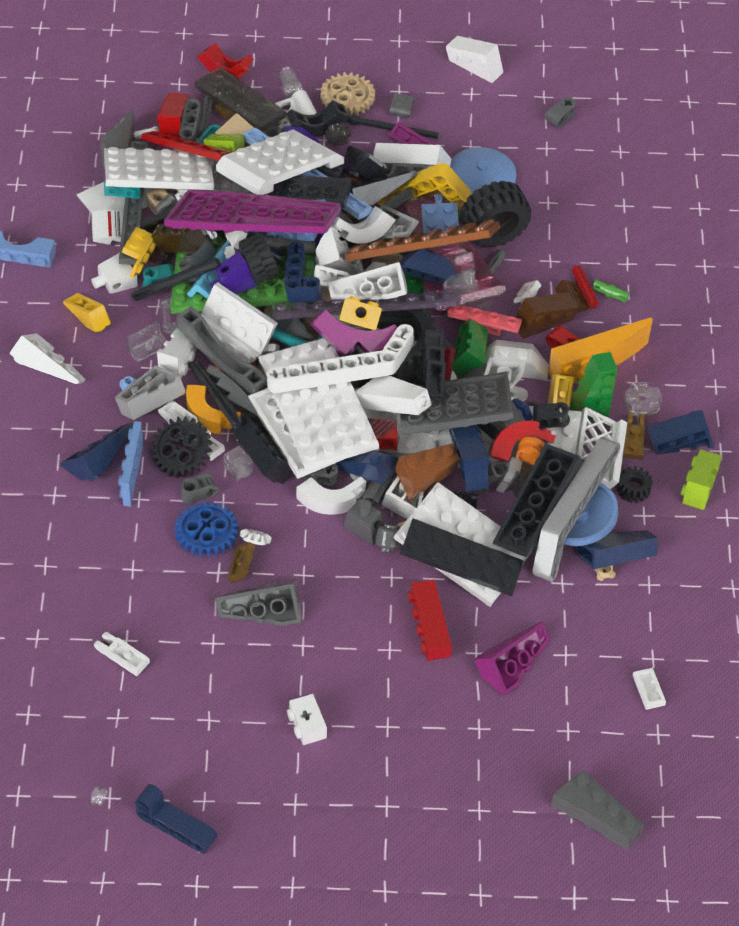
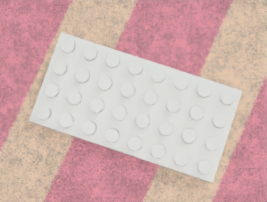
M322 338L262 355L258 358L265 377H267V371L274 367L338 358L339 356L336 349ZM351 382L273 393L305 470L379 449V443Z

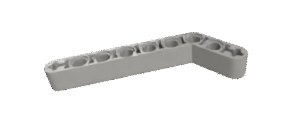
M601 437L593 447L542 527L533 566L534 576L550 582L556 578L565 538L617 458L620 451V443Z

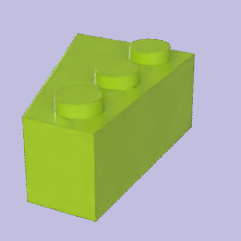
M700 449L698 456L694 455L691 463L693 468L688 471L686 477L687 485L684 484L681 495L684 496L682 504L705 510L720 467L721 455Z

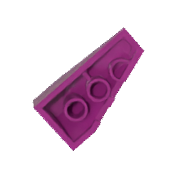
M539 622L486 650L474 659L481 677L502 695L508 694L519 686L522 681L521 677L530 670V664L534 658L539 657L550 641L544 623Z

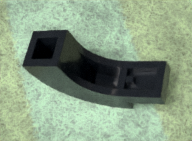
M333 100L325 109L317 114L305 115L292 109L287 113L290 120L289 123L293 127H303L314 137L333 132L331 128L329 129L331 125H334V130H336L350 117L345 105Z

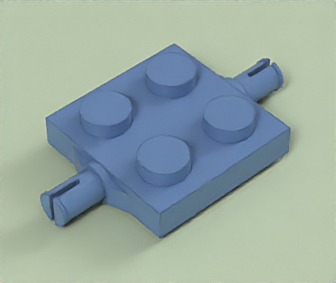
M436 194V203L422 204L423 233L427 234L430 230L441 228V231H444L449 226L454 225L459 227L457 203H443L442 194H439V199L438 194Z

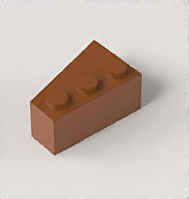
M451 443L401 456L398 459L395 470L411 501L416 495L426 491L434 483L455 472L460 459Z

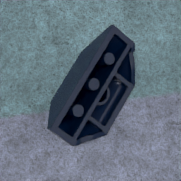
M418 249L408 253L399 261L406 275L448 288L461 284V279L450 260L442 257L439 253H430L426 249Z

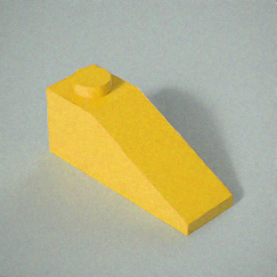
M76 293L63 301L64 305L83 325L94 332H100L111 324L104 305Z

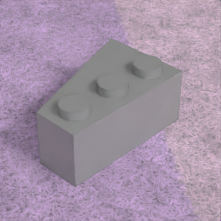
M155 365L115 396L121 414L135 420L184 395L186 391L180 375Z

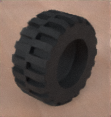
M494 181L489 185L485 184L482 188L476 189L472 195L467 197L466 202L462 205L460 216L464 226L472 222H476V225H479L489 219H494V222L499 221L500 229L491 237L472 240L479 246L497 247V245L502 246L508 241L515 240L516 236L519 237L522 231L526 230L531 220L532 209L518 185L509 181Z

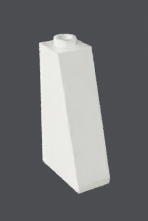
M389 375L375 377L355 391L362 408L367 410L419 415L432 405L427 389Z

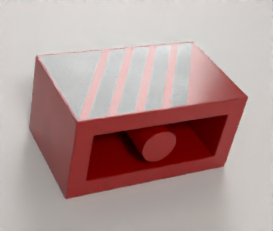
M367 418L379 443V449L398 451L400 436H398L397 421Z

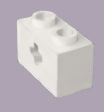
M310 694L290 700L287 715L289 721H293L295 724L294 732L296 738H300L303 745L327 738V727L314 695Z

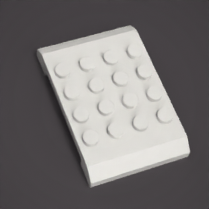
M290 130L222 156L216 164V171L254 194L265 195L274 191L273 184L322 165L330 169L344 164V157L295 130Z

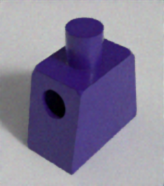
M240 252L231 256L215 269L219 279L210 283L211 288H213L214 284L220 283L234 294H239L257 286Z

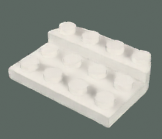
M220 283L214 284L201 314L219 340L235 356L248 364L264 354L278 324Z

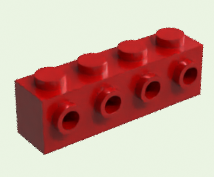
M435 579L411 583V590L408 591L409 603H413L412 616L414 620L417 619L416 632L417 636H421L422 639L420 641L422 654L425 653L427 661L451 657L452 645Z

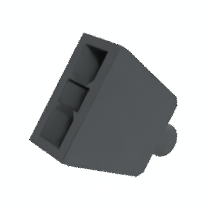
M358 500L349 509L343 527L369 544L374 545L378 527L384 525L383 516L379 510L371 506L368 500Z

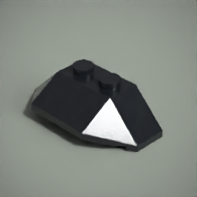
M350 145L348 146L343 164L347 168L346 172L358 179L361 177L367 180H371L374 177L387 178V173L384 170L385 166L382 162L369 153Z

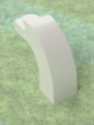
M375 206L363 222L351 224L337 217L333 227L340 231V236L353 243L363 244L382 237L391 228L396 219Z
M311 477L297 486V499L308 509L321 514L334 515L345 513L356 503V499L361 498L365 494L366 480L359 477L342 489L330 490L319 485Z

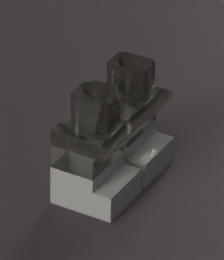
M511 457L504 468L506 471L505 475L498 481L496 491L504 493L507 489L513 491L514 496L517 497L533 465Z

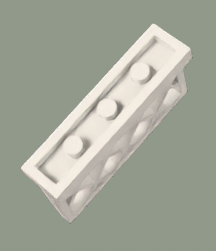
M585 407L582 410L576 455H579L581 460L584 459L585 461L589 454L585 452L583 445L586 444L591 452L594 447L591 442L596 441L597 443L601 437L620 443L619 454L601 483L611 489L619 483L627 422L622 419L616 422ZM588 416L593 418V420L595 421L594 424L590 423L589 419L587 418ZM603 423L611 426L609 432H607ZM598 426L602 434L598 436L593 427ZM588 429L593 438L589 439L585 430Z

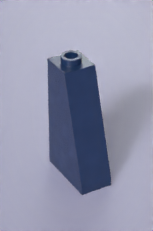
M648 530L609 533L601 540L592 544L576 546V555L593 569L655 556L657 555L658 539Z

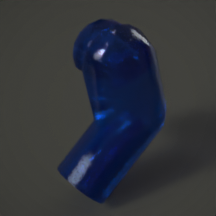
M518 398L512 399L516 408L521 411L524 421H531L533 415L529 405Z

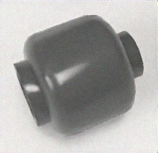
M384 523V525L378 527L375 544L380 547V551L391 553L392 550L400 547V543L394 539L395 534L399 530L398 525Z

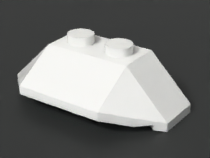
M495 340L486 347L485 363L479 367L485 373L489 357L526 362L523 378L547 380L549 364L533 344Z

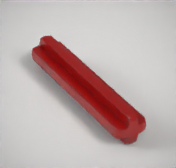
M575 265L572 273L589 308L595 309L599 302L582 267Z

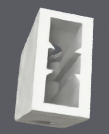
M119 253L99 264L98 276L91 279L95 289L105 286L109 293L138 287L137 274L134 279L130 278L133 268L128 264H119Z

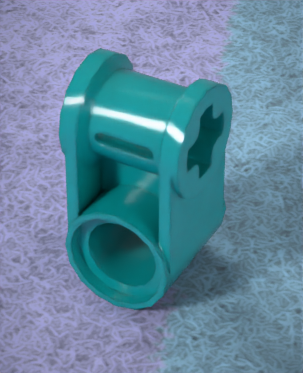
M164 264L145 268L143 270V287L174 275L173 265Z

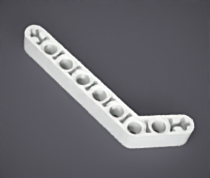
M406 324L400 325L382 351L271 368L267 371L268 389L273 393L392 375L396 373L414 345L413 328Z

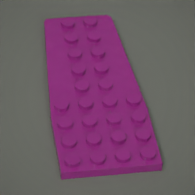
M188 189L164 219L165 227H172L173 229L224 230L227 233L233 231L327 233L341 212V205L334 202Z

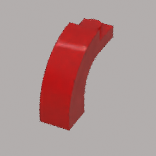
M216 43L208 46L197 56L199 61L211 73L228 81L239 80L251 67L249 64L254 60L250 54L240 60L231 59L221 51Z
M537 421L516 422L502 429L495 436L488 450L489 457L507 462L510 459L513 446L519 439L535 437L543 441V443L550 445L554 443L556 435L551 434V431L548 429L540 428L538 430L540 422Z

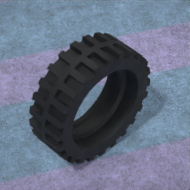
M384 299V302L372 301L378 303V307L382 308L377 324L378 329L381 330L394 324L397 327L406 324L413 328L414 336L419 339L415 346L411 348L396 373L389 376L408 383L415 381L419 383L422 381L424 331L426 329L437 331L435 321L431 318L430 312H424V307L421 305L416 307L414 302L408 301L405 303L402 299H396V301ZM360 307L361 309L355 311L357 317L363 318L366 315V311ZM355 349L350 355H357L362 353ZM373 378L362 379L358 386H364Z

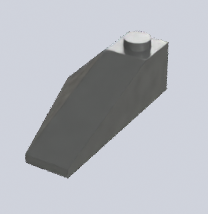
M296 579L275 582L215 597L218 614L222 618L257 621V623L265 622L279 626L302 622L300 595Z

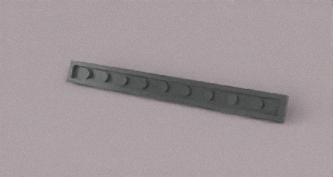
M131 141V148L144 150L149 148V142ZM142 187L139 199L125 197L119 264L134 265L137 259L122 253V250L136 227L140 228L145 190Z

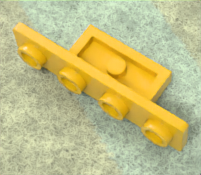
M138 227L134 229L122 250V253L137 259L130 276L132 279H134L136 274L141 273L144 266L143 263L146 264L149 259V252L153 253L156 247V243L151 237L153 234Z

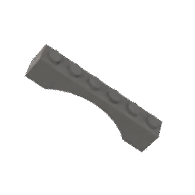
M190 306L177 316V328L225 375L233 380L247 396L267 388V377L255 366L235 356L219 340L205 318L193 306Z

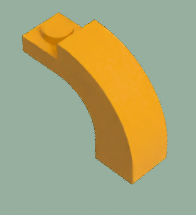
M187 385V411L195 415L198 422L200 421L211 433L221 434V428L229 430L233 428L222 411L213 409L207 404L206 386ZM236 412L241 418V412Z

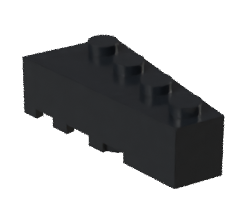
M245 413L241 418L242 427L231 429L235 435V440L243 446L264 477H267L273 483L279 482L284 484L293 474L292 469L267 430L256 417Z

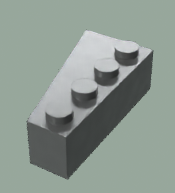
M583 769L553 794L552 808L560 809L567 813L566 816L573 820L581 821L586 824L585 827L591 830L595 829L602 833L603 837L626 850L642 837L645 825Z

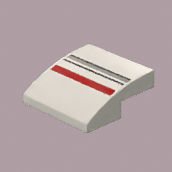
M103 210L92 212L93 242L108 245L111 244L112 240L120 242L124 211Z

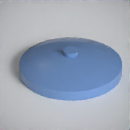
M484 147L469 148L459 152L451 160L450 167L471 190L472 194L476 189H480L483 185H489L494 181H509L514 184L516 182V168L513 162L505 154L497 150Z
M600 483L565 538V545L583 546L592 544L604 538L614 528L618 519V504L614 493L606 485Z

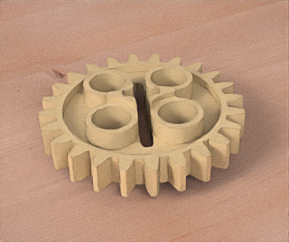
M344 72L343 76L337 73V77L331 76V80L326 79V83L322 84L320 99L322 104H325V108L333 100L345 105L350 116H352V113L359 115V111L365 113V109L369 110L370 106H373L375 89H373V84H370V80L365 81V76L359 78V74L353 76L352 72L349 75Z

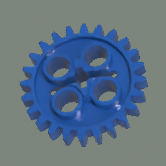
M204 501L202 506L196 502L195 508L189 505V511L183 509L182 515H178V521H175L176 541H179L180 547L185 546V552L192 550V556L199 553L200 558H202L203 554L210 558L211 553L218 557V551L225 554V548L231 549V543L235 544L236 537H238L237 517H234L233 511L228 512V507L221 509V503L214 506V501L210 505H207L206 501Z

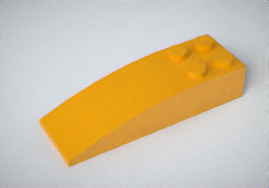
M650 317L552 348L548 369L551 378L554 374L574 377L573 383L579 382L580 378H583L585 375L584 370L591 356L611 352L616 366L648 344L653 319Z

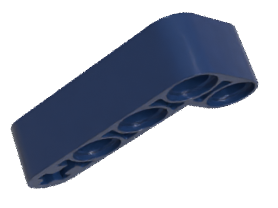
M293 242L288 246L285 273L287 300L292 303L318 301L322 297L320 280L317 277H305L306 254L304 244Z
M148 784L135 801L136 813L143 821L200 853L205 854L218 836L217 832L210 826L164 801L162 791L155 785Z

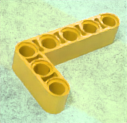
M440 163L416 172L417 175L379 200L378 204L380 206L406 188L411 189L414 195L410 199L438 189L450 203H457L458 210H461L463 203L466 202L469 195H472V192L449 165Z

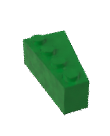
M611 352L591 356L584 370L585 375L583 378H580L578 382L579 387L572 394L573 399L570 402L569 410L582 412L587 407L605 417L609 416L617 366Z

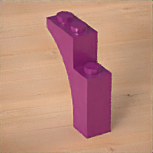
M323 310L310 323L342 356L350 355L357 348L355 344L365 353L382 351L398 328L394 324L377 331L354 329L335 319L327 310Z

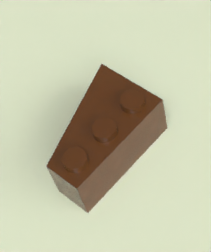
M569 292L525 298L515 317L522 319L518 334L522 339L572 321L579 306Z

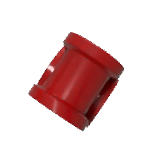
M558 326L545 338L551 348L580 340L563 326Z

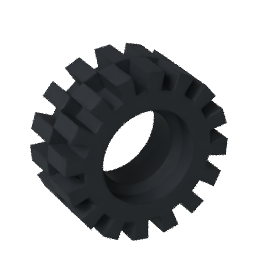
M630 466L627 467V470L624 468L622 473L620 472L616 490L619 496L623 495V500L628 498V502L632 503V500H635V503H638L639 499L643 502L645 498L649 497L653 480H651V475L648 476L649 472L647 470L643 472L644 468L640 467V470H637V466H634L633 469ZM631 481L641 484V487L633 488L627 483Z

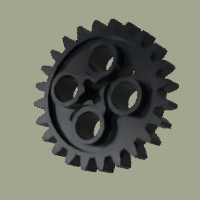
M179 416L176 422L170 419V425L163 423L164 429L158 428L157 430L160 434L153 435L156 441L151 442L152 446L155 447L150 451L152 454H155L152 459L157 461L156 466L158 468L161 467L160 470L163 473L167 471L169 476H172L174 473L176 478L180 476V473L186 478L187 472L193 476L194 469L200 472L199 465L206 466L204 459H210L207 453L213 451L208 447L213 442L208 440L211 438V435L206 433L208 431L205 426L202 427L203 424L200 421L196 423L194 418L189 422L187 416L184 417L183 421ZM181 432L178 438H174L176 433ZM193 439H198L195 444L190 445ZM173 449L172 453L166 456L167 451ZM190 456L188 461L183 462L184 457Z

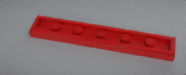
M156 131L145 132L141 135V140L218 161L222 156L232 153L231 151Z

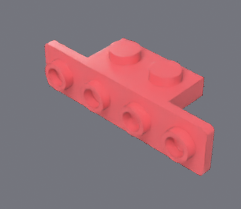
M451 303L447 312L448 317L468 321L471 318L486 328L488 334L501 336L502 330L518 333L522 324V319Z

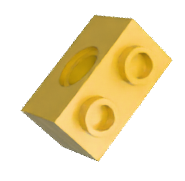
M350 296L349 299L345 298L339 321L375 331L382 308L378 307L379 304L368 301L367 304L361 303V299ZM358 307L365 309V317L359 318L356 316L355 311Z

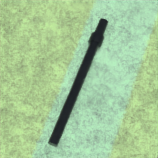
M353 114L346 121L350 125L357 126L360 124L391 131L396 125L360 118L358 115ZM408 127L423 137L438 139L439 132Z

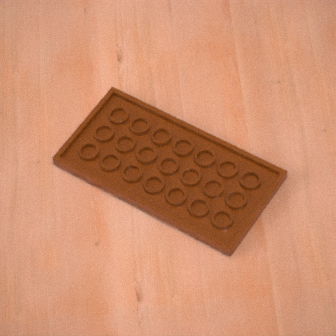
M489 219L479 225H476V222L465 224L462 228L454 225L449 226L444 231H441V228L430 230L427 234L419 231L414 232L409 237L392 238L391 240L378 239L374 243L357 244V246H354L345 254L347 262L489 238L500 229L499 221L494 222V219Z

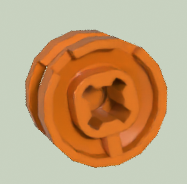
M524 437L518 443L516 458L522 460L523 464L533 466L545 444L538 438Z

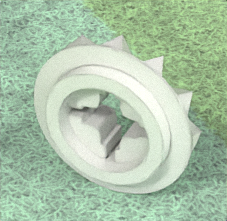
M252 529L241 530L240 536L247 542L257 545H266L271 542V537L266 533Z

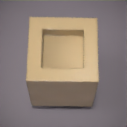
M157 188L146 193L148 207L155 215L159 213L154 208L168 195L163 188Z

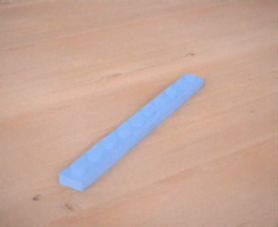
M257 128L242 133L244 141L250 145L269 138V136ZM315 168L297 175L327 177ZM352 193L349 194L345 208H342L358 220L370 215L372 212L371 206Z

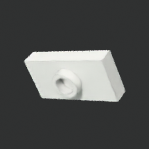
M653 668L633 672V678L645 709L665 706L666 700Z

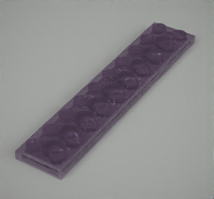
M444 289L441 293H435L433 290L424 291V294L407 292L405 295L391 299L360 300L361 303L365 304L368 301L378 303V307L382 308L381 312L460 306V297L456 291L453 292V289ZM320 299L315 302L294 304L276 302L275 305H272L273 320L317 317L323 310H327L331 315H340L344 300L331 299V301H324V299ZM358 307L355 313H366L364 308Z

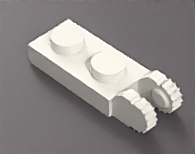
M105 632L102 638L110 644L109 647L98 640L94 643V647L100 653L105 654V656L135 676H138L150 663V659L108 632Z

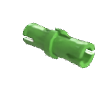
M598 279L594 281L593 285L595 286H592L593 290L605 294L608 298L613 297L623 303L627 302V296H629L630 292L615 287L614 284L609 285Z

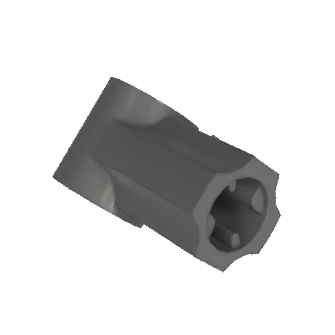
M498 461L488 465L489 486L505 475L506 471L503 464ZM488 488L474 491L478 493H485L488 491Z

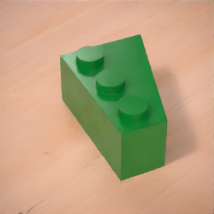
M471 318L460 326L453 346L456 349L452 370L462 378L471 369L479 368L485 363L488 330Z

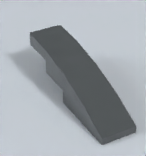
M210 365L206 372L212 380L217 382L216 385L220 391L228 396L226 399L230 405L244 414L247 413L256 417L259 422H262L245 392L227 375Z

